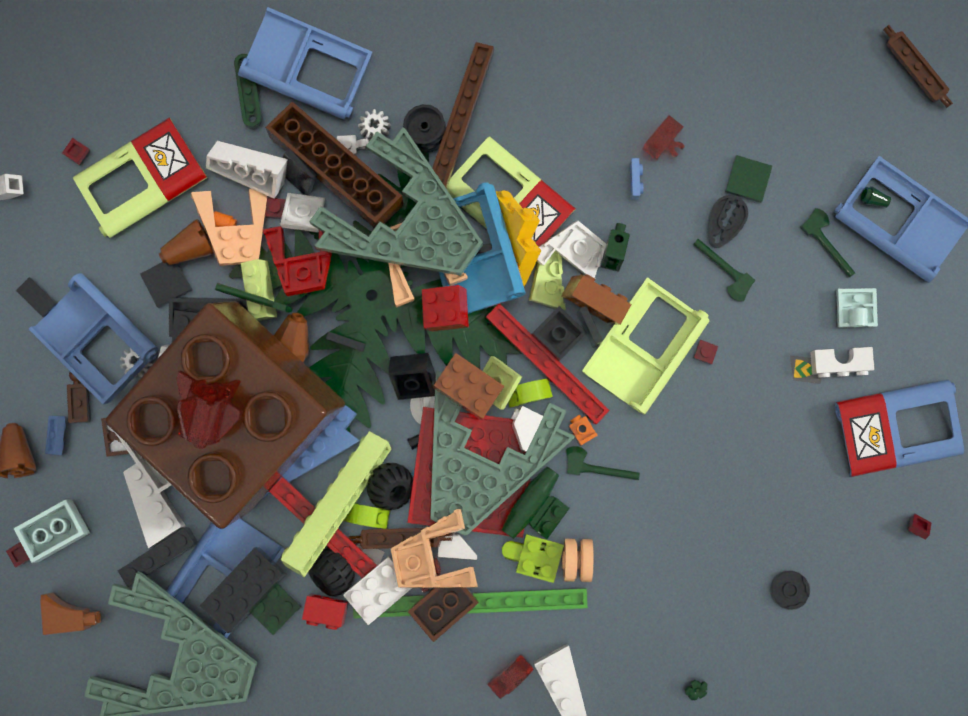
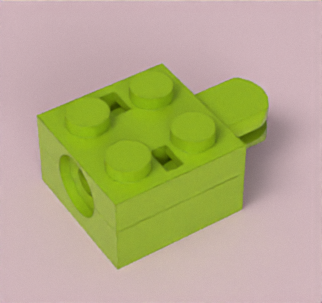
M525 534L523 544L507 541L502 547V554L506 559L518 562L516 573L554 583L564 545Z

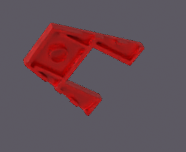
M278 226L263 229L286 296L325 289L331 252L320 251L285 259L283 228ZM319 230V239H320L321 236L324 234V233H323L322 231H320V230Z

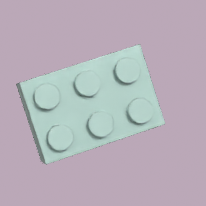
M66 499L14 528L31 563L40 562L90 534L72 499Z

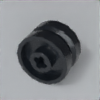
M421 104L408 111L404 118L403 128L406 129L421 152L430 153L439 149L446 130V124L443 114L438 108L432 105Z

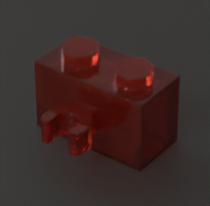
M668 115L645 143L643 150L655 160H658L667 148L670 149L673 157H677L679 154L674 148L679 147L683 150L685 146L683 143L675 142L674 140L681 133L684 126Z

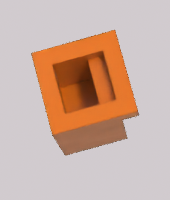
M578 415L570 420L572 424L568 427L580 446L598 436L586 416L581 417ZM581 425L586 427V431L583 433L579 431V426Z

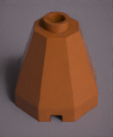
M299 313L288 314L274 336L297 358L304 362L309 353L307 320Z

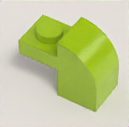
M541 379L517 385L508 401L509 408L553 397L549 380Z
M355 503L343 521L387 529L390 510Z

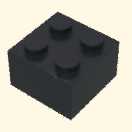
M558 306L532 335L560 361L587 332Z
M429 353L393 356L390 358L388 374L398 400L435 396V389L433 388L435 384V371Z

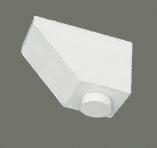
M521 406L519 409L516 408L511 419L514 420L512 427L520 450L526 452L543 416L524 406Z
M452 532V536H445V538L453 537L452 541H441L438 548V557L477 560V554L460 534H455V532Z

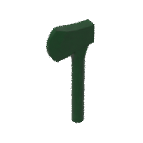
M815 208L810 217L800 227L807 236H814L850 278L855 274V271L821 231V228L830 225L829 217L823 210Z
M697 239L693 245L735 280V283L727 287L729 295L737 301H744L749 289L756 280L747 272L743 274L735 270L702 241Z
M217 283L215 288L216 291L290 313L293 310L290 306Z
M572 446L566 449L567 474L579 476L580 473L590 472L639 480V472L584 463L587 451L582 447Z

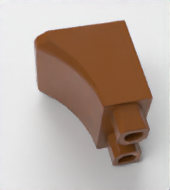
M54 593L41 595L43 635L82 631L91 628V625L101 623L100 611L90 612V608L70 605Z

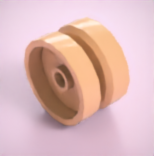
M564 539L562 551L564 581L574 582L577 576V569H579V579L581 582H592V539H582L579 544V551H577L575 539Z

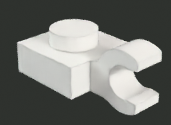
M356 135L337 136V140L354 155H357V150H367L366 145L369 139L357 140Z

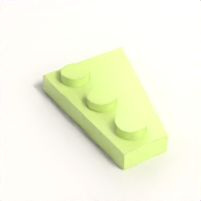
M554 251L545 265L542 266L537 262L529 301L554 309L560 306L565 311V303H563V297L561 296L564 292L561 277L563 273L562 256Z

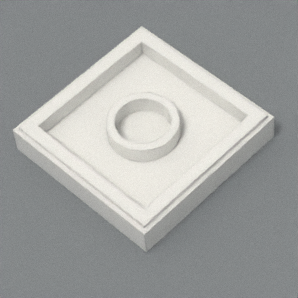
M287 193L280 223L281 227L319 232V229L311 225L309 221L320 206L324 208L325 198Z

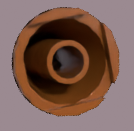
M196 219L162 246L159 256L164 264L173 265L214 254L208 235L200 221Z
M18 423L7 424L2 429L0 440V478H8V475H14V478H21L34 474L36 465L23 427L18 426Z

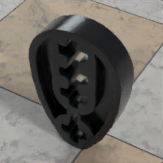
M726 195L718 199L713 205L707 229L709 244L712 247L720 248L729 243L746 223L748 208L741 198L734 195ZM735 201L738 208L732 211L734 216L729 218L728 222L730 225L727 224L725 227L721 219L724 220L727 217L725 211L728 212L731 208L729 203ZM722 231L720 237L722 242L715 243L713 236L716 237Z

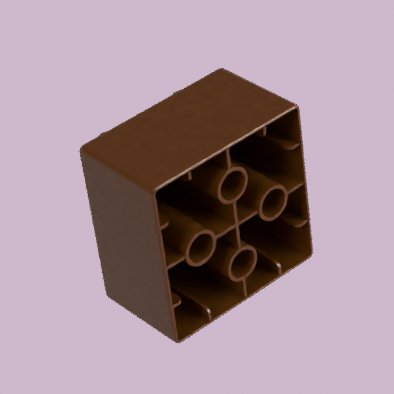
M229 301L204 305L105 420L106 424L217 528L224 529L248 514L340 413L345 406V402L238 302Z

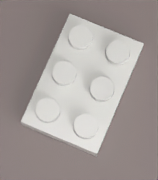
M388 556L345 592L343 596L369 625L412 588L398 587L394 563Z

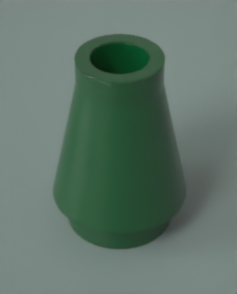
M871 186L870 188H864L861 194V201L866 205L887 208L890 205L891 197Z

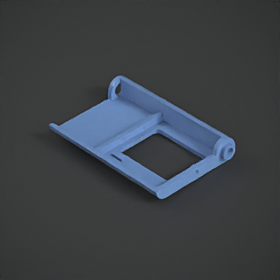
M880 156L872 163L844 204L840 203L834 210L836 213L835 218L928 283L938 274L940 265L968 228V217ZM872 178L914 206L913 212L895 236L887 233L852 207L855 200Z
M79 273L73 276L68 283V287L71 290L37 325L31 326L29 330L105 405L111 402L149 362L157 357L158 348L83 274ZM105 326H109L139 356L137 363L114 385L82 354V350Z

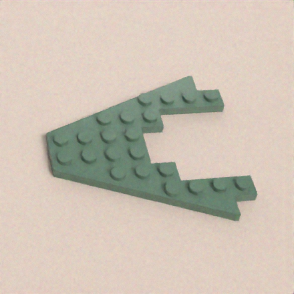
M402 128L393 141L376 132L366 145V149L412 178L402 193L417 204L397 231L379 222L369 237L320 206L309 221L311 225L324 233L315 244V249L461 276L483 246L482 240L406 129Z
M436 371L435 382L441 375L439 371ZM435 389L430 519L437 522L444 516L447 517L452 514L454 510L460 509L465 529L457 532L467 536L574 439V435L559 429L566 410L548 403L542 415L543 418L525 454L523 455L506 447L499 464L464 448L472 430L455 422L461 406Z
M138 571L136 573L133 588L113 584L108 601L109 605L164 619L165 623L161 639L179 643L171 678L152 673L147 691L90 676L84 697L103 702L100 716H136L245 702L247 700L257 661L142 572Z

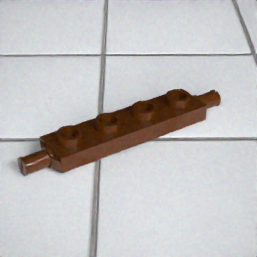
M890 25L886 26L883 31L890 38L886 43L887 47L932 102L941 100L946 108L952 105V101L946 95L950 89L904 32L895 33Z
M424 528L362 530L360 536H349V539H356L351 541L355 544L360 543L362 549L393 548L411 536L417 535ZM452 533L429 539L430 546L440 547L441 541H452L453 537L445 538V536H452Z

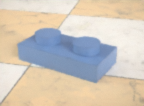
M631 158L630 161L631 200H638L640 194H643V183H640V175H643V165L639 164V158Z
M49 416L45 454L62 455V450L64 449L63 437L66 429L65 416Z

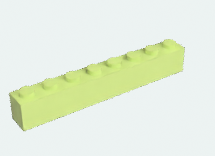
M370 431L366 436L362 437L359 447L351 453L346 466L340 469L337 479L328 486L327 493L323 499L317 502L316 509L312 515L306 518L301 531L295 534L290 547L286 548L282 553L281 561L287 568L302 577L306 576L366 488L370 476L374 474L372 471L375 468H379L391 451L388 441Z

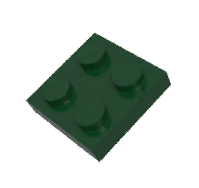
M277 584L251 614L274 635L301 606Z

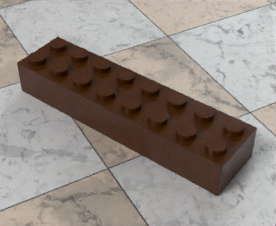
M291 102L265 127L269 137L285 151L290 148L317 173L316 178L374 229L379 222L385 224L404 205L403 197L398 191L295 103Z

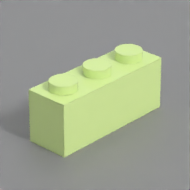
M256 259L241 263L245 292L274 301L268 261ZM247 301L248 312L257 321L277 318L275 308Z

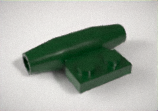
M546 467L530 482L511 508L501 529L503 532L514 539L530 524L531 528L545 539L549 538L570 509L556 497L550 496L559 477L555 471Z

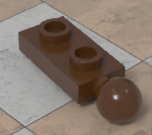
M69 372V378L73 381V384L67 385L68 423L90 422L88 389Z

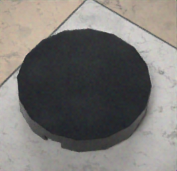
M783 571L772 580L770 591L777 605L793 610L802 607L806 603L810 595V586L807 579L800 573Z

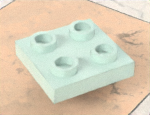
M876 288L836 290L838 328L878 326Z

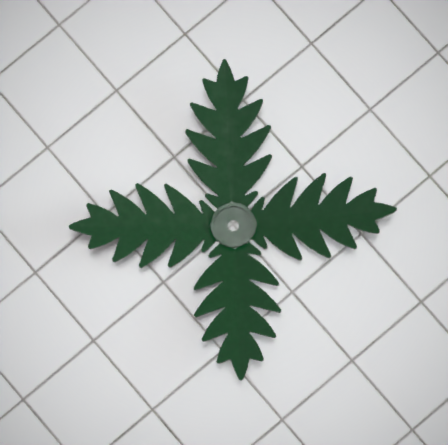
M421 152L429 163V153ZM397 169L400 187L383 175L378 174L402 195L404 205L385 223L388 227L402 223L417 204L403 195V189L412 178ZM353 221L354 228L369 237L372 232L358 221ZM295 229L294 257L315 253L305 235L300 230ZM284 241L285 259L291 258L293 256ZM261 246L259 259L268 261L272 289L274 290L282 284L269 247L267 253ZM332 253L325 289L311 292L296 313L302 314L303 317L329 306L337 299L338 301L332 308V312H337L351 305L350 309L336 317L337 321L349 320V322L329 332L366 344L364 352L327 340V332L313 343L310 349L340 350L317 361L309 369L319 378L332 377L324 383L344 400L346 406L357 413L355 418L367 428H370L369 412L357 386L361 387L382 405L385 404V398L378 378L366 359H370L388 374L390 359L380 337L375 331L376 329L385 337L388 336V331L381 317L385 316L393 332L397 331L398 319L414 351L417 354L425 353L422 289L443 287L441 279L420 285L411 290L414 301L395 307L387 262L368 259V263L363 258L356 257L363 274H358L351 260L348 261V273H346L339 255ZM241 264L235 265L229 274L230 278H243ZM403 272L404 277H407L409 273ZM412 280L407 281L409 288L413 284ZM282 288L275 297L274 302L289 305L308 293L286 296ZM369 290L377 292L376 300L369 301L366 298ZM497 305L469 313V327L441 331L427 330L435 351L446 366L453 357L452 338H454L464 359L479 369L480 345L490 357L495 356L506 365L507 354H522L492 324L487 325L489 321L485 317ZM349 425L346 430L351 433Z

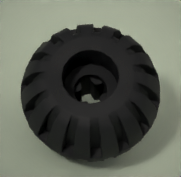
M385 463L372 471L374 474L368 480L367 494L375 506L383 510H396L408 502V499L411 498L413 477L407 468L397 463Z
M324 549L308 571L315 585L328 596L343 594L350 588L354 580V572L351 565L340 553H334L331 549Z

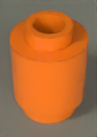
M217 211L214 212L215 227L237 225V220L233 219V216Z

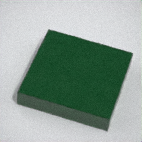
M736 155L725 192L761 203L773 166Z

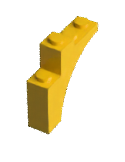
M496 191L521 279L525 286L541 253V249L532 240L540 220L530 208L523 209L509 191Z

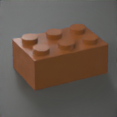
M588 274L571 277L561 295L562 297L580 308L587 306L590 314L609 325H621L632 305L627 302L625 296L618 293L615 295L610 292L612 290L610 287L604 284H597L594 282L596 279Z
M455 353L433 385V388L481 420L504 388V385Z

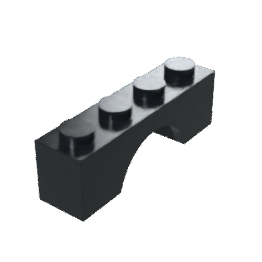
M185 527L119 569L118 573L126 586L132 587L138 571L148 577L167 562L196 546L198 541L190 528Z

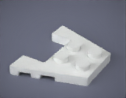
M575 221L539 246L541 253L537 262L542 266L545 265L554 251H556L583 275L588 274L595 278L607 244L582 223Z

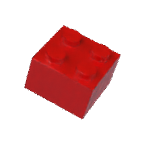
M460 285L422 289L423 323L425 329L441 331L469 327L466 288Z
M311 593L306 597L302 620H306L308 625L318 626L321 623L326 624L325 628L337 630V628L345 624L349 602Z

